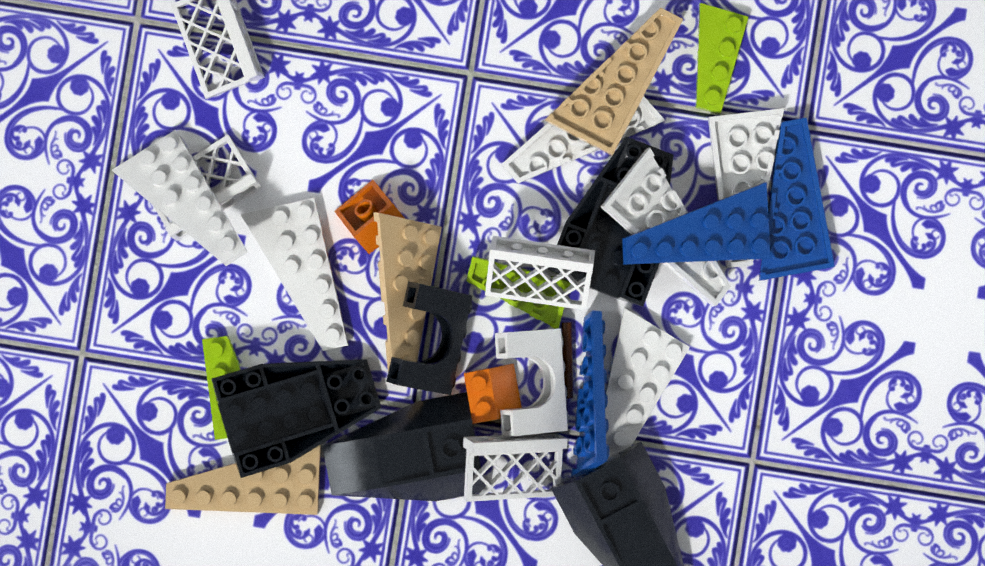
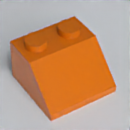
M371 180L334 211L368 254L379 248V245H376L378 227L377 222L374 221L373 212L404 218L374 180Z
M514 363L464 372L473 424L501 419L500 410L522 408Z

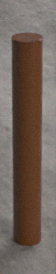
M572 322L562 323V352L565 363L564 382L567 389L566 399L574 398Z

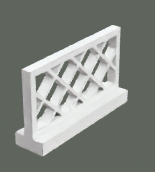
M180 0L171 4L205 99L212 98L248 82L265 78L236 0H216L213 12L202 7L204 0ZM188 4L196 7L190 21L184 19L180 11L181 7ZM200 10L211 14L206 28L195 24ZM216 17L223 19L225 23L222 35L211 31ZM194 26L204 31L199 45L192 42L190 38ZM209 33L220 38L215 51L204 47ZM224 41H228L233 45L234 51L230 59L219 54ZM202 50L213 54L208 68L200 65L198 60ZM218 57L229 62L223 75L213 71ZM233 64L241 67L244 75L243 78L236 81L228 78ZM211 73L222 78L218 88L210 91L207 84Z
M228 134L193 156L196 164L202 159L211 160L208 173L202 172L209 186L211 178L223 181L222 189L214 193L224 211L262 188ZM228 143L231 148L229 160L217 158L219 148ZM216 161L228 164L225 177L213 175ZM233 165L241 166L246 172L239 179L229 178ZM153 206L170 237L178 241L188 235Z
M493 236L489 253L485 296L586 310L595 250ZM495 259L506 260L510 265L500 270L494 261ZM523 263L532 264L535 269L526 274L519 266ZM554 267L558 268L561 273L551 278L545 269ZM515 270L521 278L512 283L505 274ZM574 271L586 272V277L577 282L570 273ZM540 273L546 282L537 287L530 278ZM566 277L572 285L562 290L556 282ZM499 278L507 285L503 289L491 288L492 283ZM526 282L532 290L528 293H523L516 287ZM552 286L558 294L550 297L546 296L542 290ZM577 290L583 296L582 301L571 300L567 294Z
M558 433L464 437L463 447L467 449L464 500L471 502L554 496L551 489L544 490L540 484L548 475L553 478L552 487L561 483L563 449H567L568 438ZM548 452H555L554 461L547 467L542 462L543 457ZM525 453H530L534 459L524 468L518 461ZM502 454H507L511 460L501 470L495 464V461ZM483 455L488 461L477 471L474 468V456ZM539 463L545 471L535 480L529 472ZM516 464L522 472L511 481L506 473ZM493 466L499 473L488 483L482 475ZM527 476L532 484L526 491H520L517 485ZM504 478L510 485L503 492L498 493L493 487ZM480 479L486 487L479 494H472V486Z

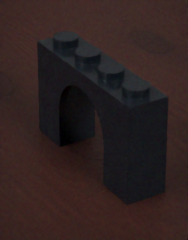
M408 281L403 307L426 311L435 316L441 326V343L437 351L430 358L423 361L391 357L386 382L398 386L451 395L456 383L455 374L457 365L461 360V347L467 333L466 324L468 315L472 310L471 301L473 296Z

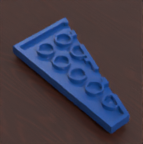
M807 117L781 122L768 207L771 259H761L758 281L835 267Z
M767 182L622 238L623 265L771 259Z
M592 310L584 317L581 348L583 352H586V356L583 359L582 365H580L579 375L584 376L583 389L578 388L575 429L579 432V437L576 440V445L573 446V454L577 455V468H572L571 477H581L607 462L610 452L609 445L606 444L609 422L605 418L608 396L604 388L607 380V371L604 369L606 345L603 344L605 321L602 320V311Z

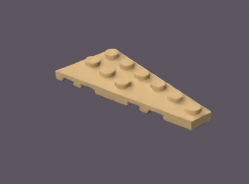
M660 8L544 121L612 156L683 19Z
M373 212L374 221L377 222L378 227L376 245H379L380 250L378 268L381 301L385 305L383 323L387 327L388 339L385 341L387 368L389 371L391 357L417 361L426 311L403 307L408 281L431 286L442 227Z
M321 445L291 463L240 478L234 463L166 483L165 509L318 515Z

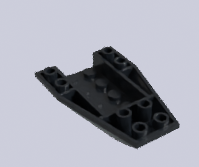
M626 136L565 222L557 245L595 250L589 289L643 307L660 263L623 265L622 238L631 234L605 212L601 206L647 148H651L655 155L653 156L655 161L664 170L665 178L670 185L674 155ZM548 267L547 269L557 275L561 273L558 268ZM574 271L570 273L577 282L586 277V272Z
M367 359L259 364L211 379L218 409L240 478L291 463L381 408Z
M467 392L417 401L322 445L331 495L419 501H441L464 496L467 449L463 447L464 437L475 436ZM474 456V468L477 471L481 468L479 456ZM480 479L472 486V494H478L485 488V484Z
M642 442L619 452V457L577 479L571 477L551 488L574 534L603 566H684L665 486Z

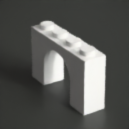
M561 328L495 333L496 359L529 358L537 364L543 377L541 394L532 405L524 408L500 410L502 436H522L568 431L569 415L566 410L567 389L564 382L565 363L562 354L563 337L561 335Z

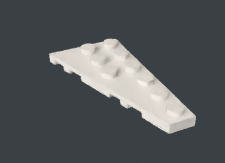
M644 96L621 140L625 139L626 136L630 137L666 121ZM547 123L501 165L519 184L599 149Z
M784 108L708 117L718 200L767 182L768 192ZM754 260L725 261L726 268L753 265Z
M176 130L112 169L117 176L225 266L248 253Z
M647 148L601 206L605 212L631 235L688 213L678 194L672 190L665 178L664 170L653 157L655 155L651 148ZM716 261L664 263L712 307L718 305L731 287Z
M310 198L240 214L322 350L326 351L348 346L316 199Z
M626 308L623 310L606 388L608 404L605 409V418L609 422L606 444L609 445L610 452L607 462L602 465L620 456L619 452L632 446L690 348Z

